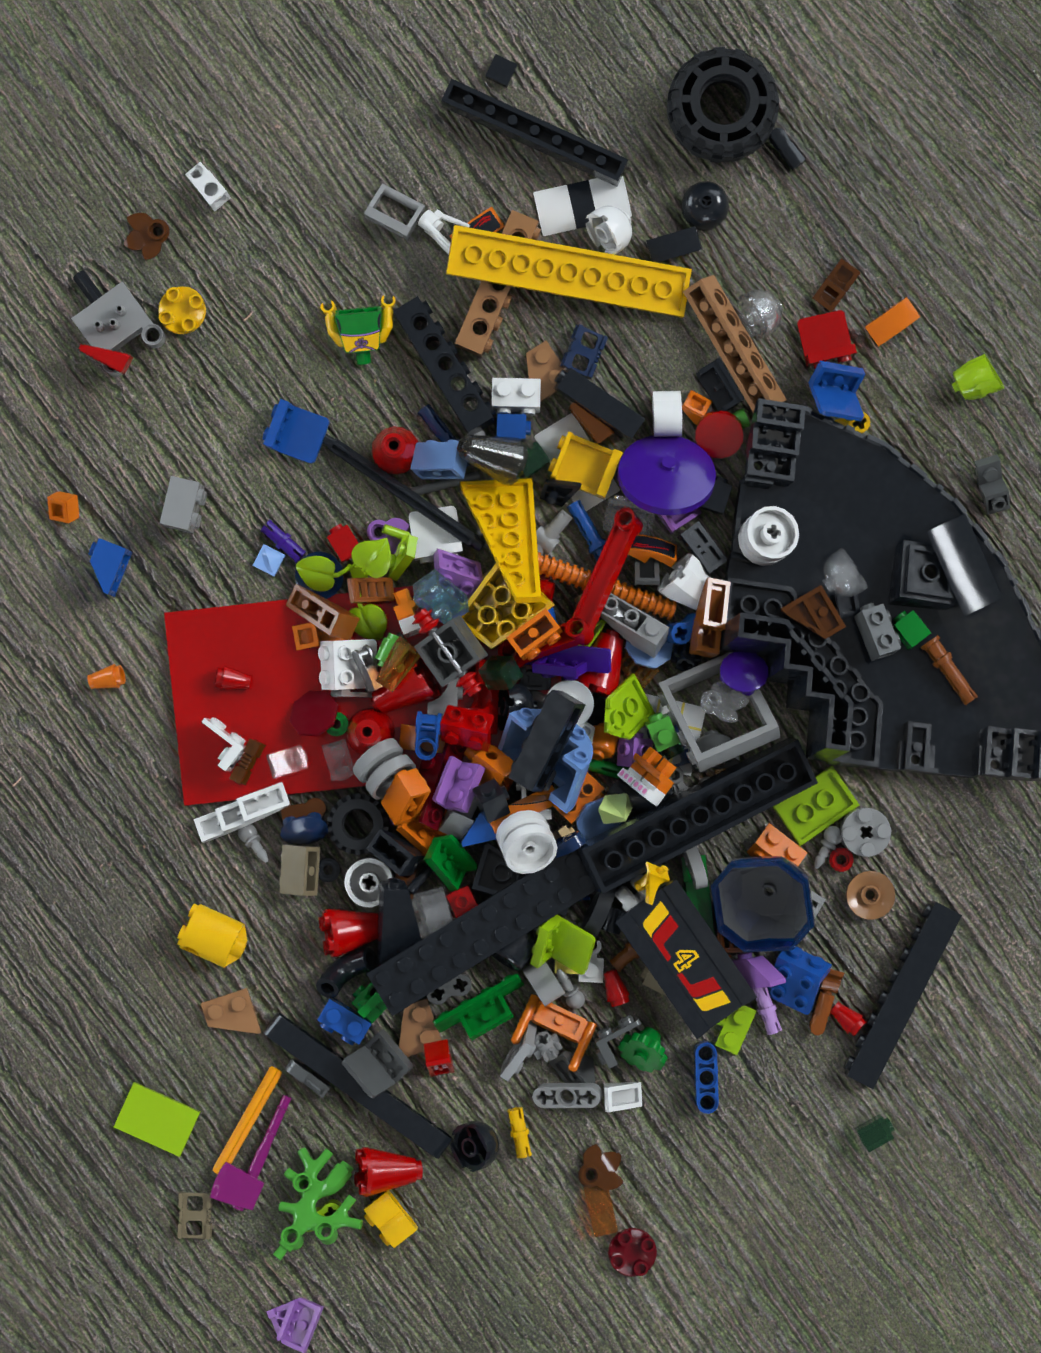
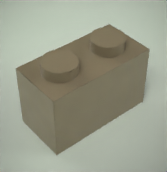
M282 845L281 875L279 878L280 894L317 896L320 847Z

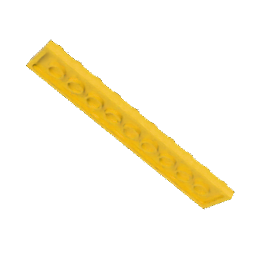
M454 225L446 275L683 318L687 302L683 291L689 288L692 269Z

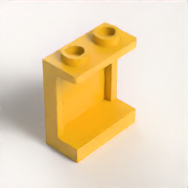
M568 431L567 436H561L557 449L561 450L558 459L553 457L548 471L552 472L550 479L579 482L582 484L579 490L604 500L623 452L616 449L611 450Z

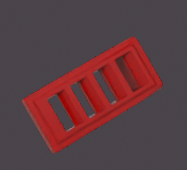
M81 344L78 348L82 353L122 374L126 373L133 360V357L129 354Z

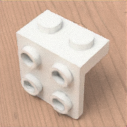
M454 506L438 508L458 522L457 510ZM418 511L409 514L411 535L418 537L415 561L420 560V564L434 562L433 554L437 548L456 555L463 553L460 540Z
M374 639L320 641L318 656L321 660L319 681L322 685V690L366 688L361 673L353 659L352 652L354 650L360 651L363 646L368 645L373 652L378 670V662L375 659L377 642Z

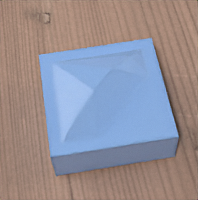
M263 544L253 566L275 577L286 555Z

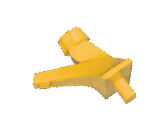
M646 862L647 873L641 879L634 882V886L638 892L646 889L645 903L653 905L658 887L662 883L669 882L670 879L667 866L659 867Z

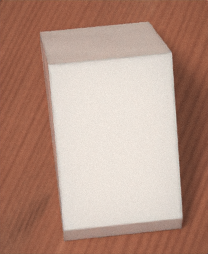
M641 1082L603 1083L605 1112L642 1107Z

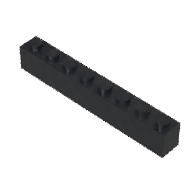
M452 78L441 100L443 108L616 187L627 167V158Z
M932 901L931 905L927 903L921 914L924 918L920 926L916 925L910 935V938L913 940L909 948L904 947L900 954L899 960L902 962L898 969L894 968L888 978L890 985L887 991L883 990L878 997L877 1003L880 1004L875 1013L871 1012L866 1022L868 1028L865 1034L861 1033L856 1040V1052L853 1056L849 1055L843 1068L846 1069L844 1073L846 1076L871 1089H874L962 917L961 914L936 901Z

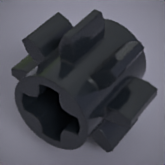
M689 642L679 646L675 645L674 652L671 654L670 661L676 663L675 669L682 672L698 666V662H701V656L689 654Z

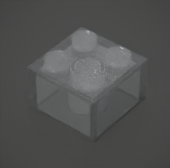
M444 884L417 891L414 894L415 898L411 900L415 914H420L421 921L417 924L421 938L428 936L453 920Z

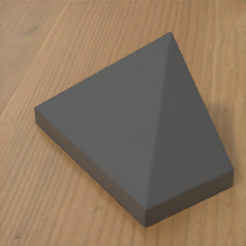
M564 1051L557 1058L549 1062L565 1083H595L593 1057L584 1055L576 1072L568 1069L574 1055L572 1052Z

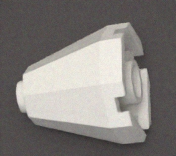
M688 553L672 567L674 570L670 575L667 573L663 577L657 591L671 600L697 610L706 578L709 576L701 562L694 555Z

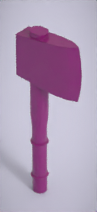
M282 1095L248 1171L246 1172L225 1162L214 1181L210 1198L231 1204L233 1208L243 1211L244 1208L253 1210L264 1186V1182L258 1179V1176L285 1112L288 1111L287 1108L292 1099L291 1097Z

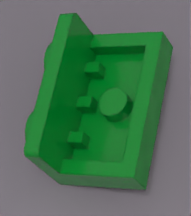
M453 835L434 837L424 857V861L450 891L458 890L465 873L476 870L478 864Z

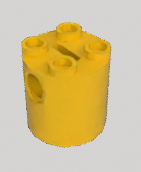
M193 904L188 914V917H190L188 925H183L177 938L179 940L177 945H180L181 949L223 968L240 959L248 942L245 924L202 904Z

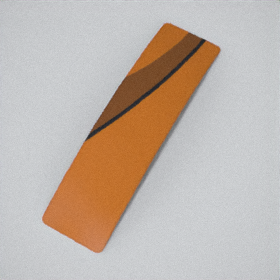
M551 785L549 791L535 792L509 805L510 814L490 823L494 832L497 833V828L501 822L511 814L525 810L541 812L554 806L548 800L550 793L555 790L554 787Z

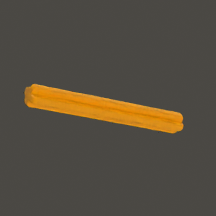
M274 1066L269 1067L213 1167V1171L217 1175L225 1162L232 1164L279 1081L282 1075L280 1069Z

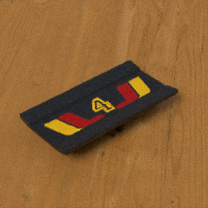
M676 879L657 890L653 905L645 903L644 899L615 920L696 1039L700 1038L710 1028L737 1009L757 998Z

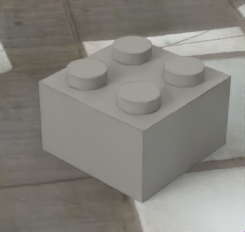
M171 476L160 524L167 528L194 534V530L199 529L202 515H199L200 505L204 506L207 498L205 487L200 482Z

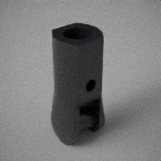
M782 128L773 129L769 136L770 143L779 152L792 171L805 162V157L794 143L791 142Z

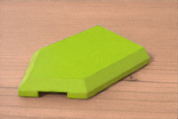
M631 673L606 698L604 733L630 740L645 725L644 723L649 721L648 717L655 714L634 673Z

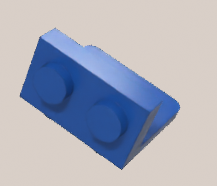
M819 361L808 382L819 413L827 417L832 416L849 421H862L864 414L856 396V391L865 377L864 369Z
M280 399L279 404H275L273 407L271 425L264 431L263 445L271 450L310 464L314 463L330 421L326 417L295 407L290 402Z
M788 944L777 957L774 966L785 977L786 983L768 987L770 998L808 1015L812 1011L820 984L830 972L832 964L803 951L799 947Z

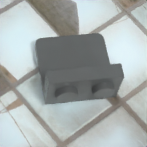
M627 1015L618 1021L620 1025L612 1029L610 1026H607L596 1032L598 1036L594 1040L598 1049L595 1050V1053L602 1066L607 1063L610 1069L618 1065L607 1042L640 1025L641 1022L637 1016Z
M384 1029L379 1031L364 1047L345 1057L342 1061L347 1071L370 1098H375L397 1084L414 1067L412 1062Z

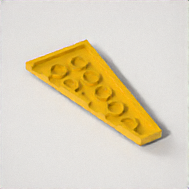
M532 478L461 481L460 489L515 602H541Z

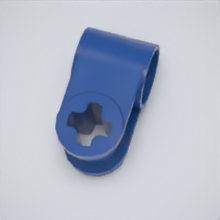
M422 711L417 712L415 753L422 760H430L437 753L441 734L440 723L443 718L442 713L430 715L423 714ZM421 743H431L433 750L429 752L424 751Z

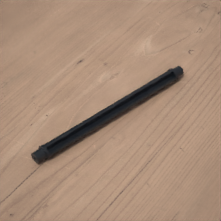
M328 434L325 435L322 444L327 446L329 451L468 547H473L477 551L483 548L485 542L480 540L478 535L337 438H333Z

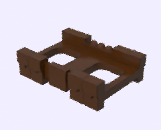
M250 738L243 751L245 754L242 755L243 758L238 763L239 767L235 766L229 779L238 784L246 785L252 774L250 770L253 769L257 761L256 758H260L266 745Z

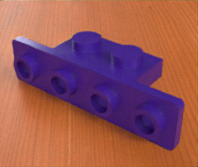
M577 645L525 664L532 665V673L541 674L542 677L563 676L565 680H576L587 671L610 673L611 650Z

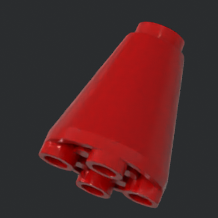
M393 426L385 428L377 434L372 444L374 462L388 474L399 475L408 472L411 468L415 445L418 443L417 438L404 427ZM391 441L398 443L396 450L389 448Z
M325 909L322 917H319L320 931L325 932L326 941H323L324 954L338 957L377 940L379 914Z
M362 1147L355 1151L356 1164H359V1172L354 1174L355 1187H359V1194L364 1197L415 1183L416 1180L422 1179L423 1167L421 1160L369 1147Z

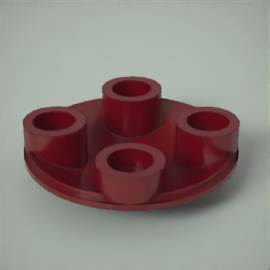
M627 1228L618 1232L611 1240L608 1248V1257L613 1268L620 1274L629 1277L645 1275L653 1266L657 1256L656 1244L653 1238L647 1232L638 1228Z

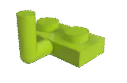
M384 524L383 534L401 539L395 554H391L388 574L389 578L397 581L415 558L418 537L412 536L408 531Z
M744 1005L717 1023L722 1029L714 1045L738 1055L757 1010Z

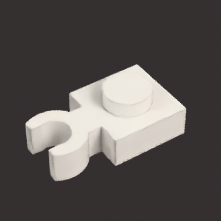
M597 941V947L592 952L587 971L583 975L579 974V982L603 983L604 958H597V954L602 947L600 941Z

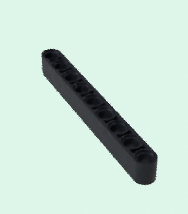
M277 1012L263 1031L272 1041L433 1157L439 1159L453 1140L448 1133L390 1091L386 1090L375 1098H370L342 1064L344 1058L283 1014Z

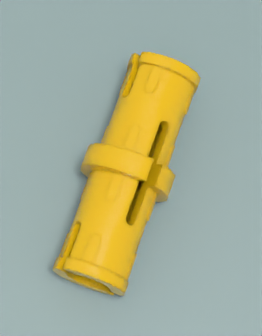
M523 1107L508 1109L512 1130L510 1131V1136L514 1140L516 1157L526 1158L527 1155L531 1156L532 1152L528 1139V1134L530 1133L529 1128H526Z

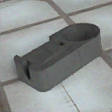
M293 1058L285 1067L289 1074L320 1095L321 1098H324L331 1088L327 1082Z

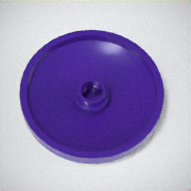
M648 436L634 442L624 451L618 467V482L624 495L639 508L659 515H681L701 507L710 498L716 479L715 466L707 452L696 443L679 436Z

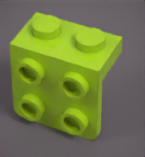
M555 915L546 923L544 922L539 925L536 931V935H538L537 941L532 947L533 955L530 964L540 968L547 960L553 958L578 974L583 975L588 969L596 941L595 937L559 915Z

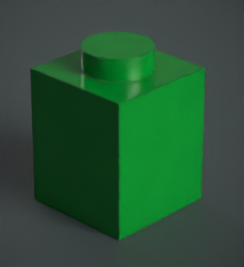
M914 610L909 614L903 611L893 619L896 622L893 625V629L908 650L931 634Z

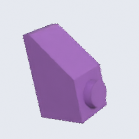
M752 952L738 954V959L732 960L751 989L772 987L786 983L785 977L763 955L752 956Z

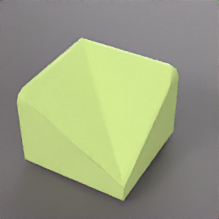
M613 794L604 796L598 810L603 824L626 822L632 806L628 794Z

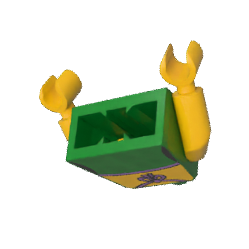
M383 295L381 306L337 310L332 300V308L330 310H325V306L322 303L320 308L326 315L325 323L328 335L337 346L344 347L345 353L356 352L357 364L371 363L370 351L379 350V345L386 342L393 328L394 313L392 309L395 307L396 300L393 296L392 303L386 304L384 303Z

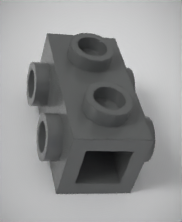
M870 603L860 608L861 612L855 615L854 618L871 661L893 655L901 649L900 637L893 629L891 615L885 609L884 604L875 606L874 603Z

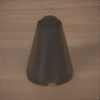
M466 435L460 439L457 445L460 458L503 485L511 486L518 481L519 478H516L519 471H524L528 457L527 446L522 443L524 441L514 437Z

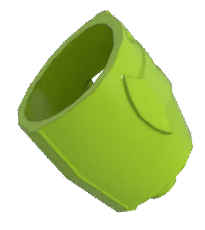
M985 354L968 361L953 372L955 382L952 383L955 392L960 391L965 400L981 399L989 393L993 394L1005 388Z

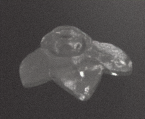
M718 681L713 684L710 691L702 694L700 703L706 713L716 714L720 720L725 722H737L736 710L745 707L749 703V699L742 692L733 690L726 684Z

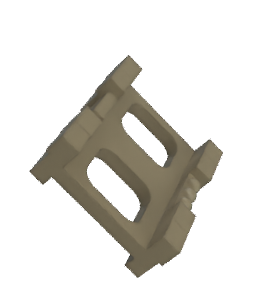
M179 1191L178 1208H180V1222H178L177 1239L212 1238V1223H209L212 1220L210 1217L212 1216L211 1208L213 1207V1199L210 1198L211 1192L192 1193ZM201 1196L203 1198V1209L189 1210L187 1208L188 1197ZM201 1221L202 1234L189 1235L187 1233V1222Z

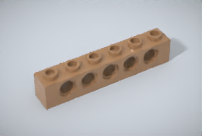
M512 210L502 234L520 235L523 238L537 240L541 229L538 228V220ZM481 281L455 341V347L481 358L484 352L489 353L494 340L490 339L494 330L498 332L503 321L500 314L503 308L508 309L513 296L509 295L512 286H506L503 290L498 291L492 287L493 283ZM491 301L497 306L496 310L492 313L485 312L483 305L486 302ZM484 324L487 327V331L483 335H477L473 331L474 326Z
M712 275L700 279L684 290V295L752 412L754 413L755 404L759 398L785 402L787 399L716 277Z

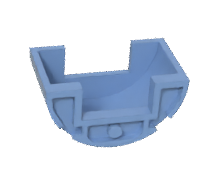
M521 708L509 713L498 749L513 761L519 757L522 751V743L530 735L533 721L542 709ZM577 724L554 768L556 776L553 782L559 788L552 791L548 799L566 814L576 805L593 756L591 740L586 731Z

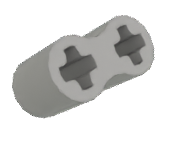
M547 962L540 968L529 965L522 970L544 1006L565 994L564 989Z

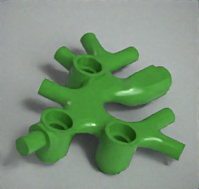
M306 1148L300 1149L297 1153L304 1164L305 1171L297 1174L291 1168H288L284 1173V1176L293 1182L294 1189L302 1197L297 1203L281 1201L279 1204V1211L292 1214L294 1219L292 1225L282 1231L281 1239L278 1242L280 1246L273 1253L280 1261L287 1251L291 1253L292 1250H298L302 1247L304 1243L303 1234L309 1230L315 1231L316 1236L323 1244L330 1245L337 1240L338 1228L351 1227L360 1230L363 1220L348 1216L349 1209L356 1202V1199L351 1195L346 1197L332 1215L322 1216L316 1212L317 1201L341 1190L352 1177V1171L354 1170L342 1160L340 1164L337 1163L325 1180H318V1173L333 1155L326 1148L316 1160L311 1158ZM305 1184H308L307 1188L302 1189ZM326 1232H331L329 1236L324 1237ZM297 1237L294 1242H291L292 1238Z

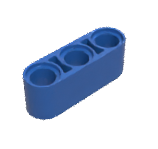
M704 1040L698 1042L694 1047L695 1102L698 1109L706 1114L716 1111L719 1097L717 1051L711 1042ZM704 1046L712 1049L711 1056L706 1059L699 1056V1050ZM703 1071H710L713 1074V1078L709 1083L700 1081V1074ZM709 1095L713 1097V1104L707 1108L701 1106L700 1101L702 1097Z

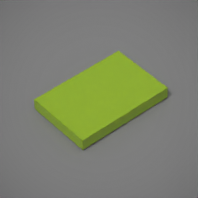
M832 765L815 776L817 784L772 807L799 846L860 806Z
M133 1082L114 1128L180 1157L201 1111Z

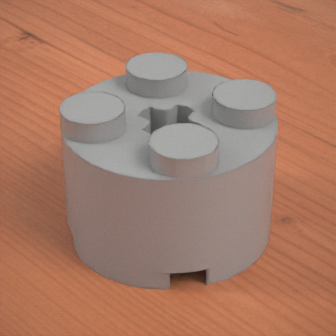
M866 807L854 809L846 814L840 823L841 842L846 849L855 855L863 857L875 856L881 853L890 841L892 832L887 818L878 810ZM861 827L870 828L868 830L870 833L868 837L863 836L861 838Z

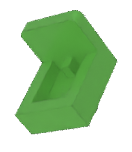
M658 712L648 717L649 721L644 724L648 729L657 752L680 743L668 714L662 715L661 712Z

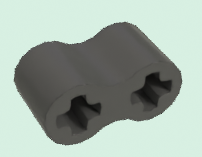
M462 973L438 988L445 991L442 993L441 999H438L437 996H432L431 993L427 995V998L431 1003L439 1005L451 996H464L471 990V978L466 973ZM458 978H461L462 981H467L464 990H461L460 987L455 988L454 985L457 983Z

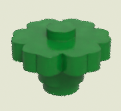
M646 1027L639 1033L634 1032L632 1036L625 1034L618 1046V1049L622 1051L620 1056L628 1064L636 1065L641 1071L653 1072L654 1069L660 1071L668 1059L667 1055L664 1054L665 1048L661 1046V1035L653 1028Z

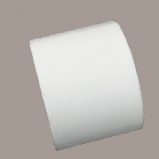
M681 391L652 392L654 437L682 436Z

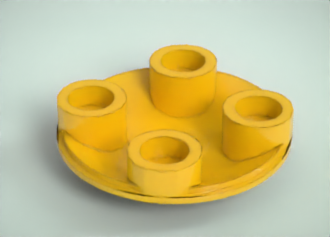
M190 287L169 288L161 298L158 306L159 321L167 330L175 334H188L195 331L203 323L206 315L204 299L196 290Z

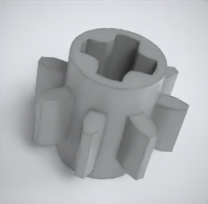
M546 1030L535 1035L534 1044L536 1048L533 1054L537 1060L543 1057L545 1062H548L558 1057L559 1050L563 1049L556 1033L550 1035Z

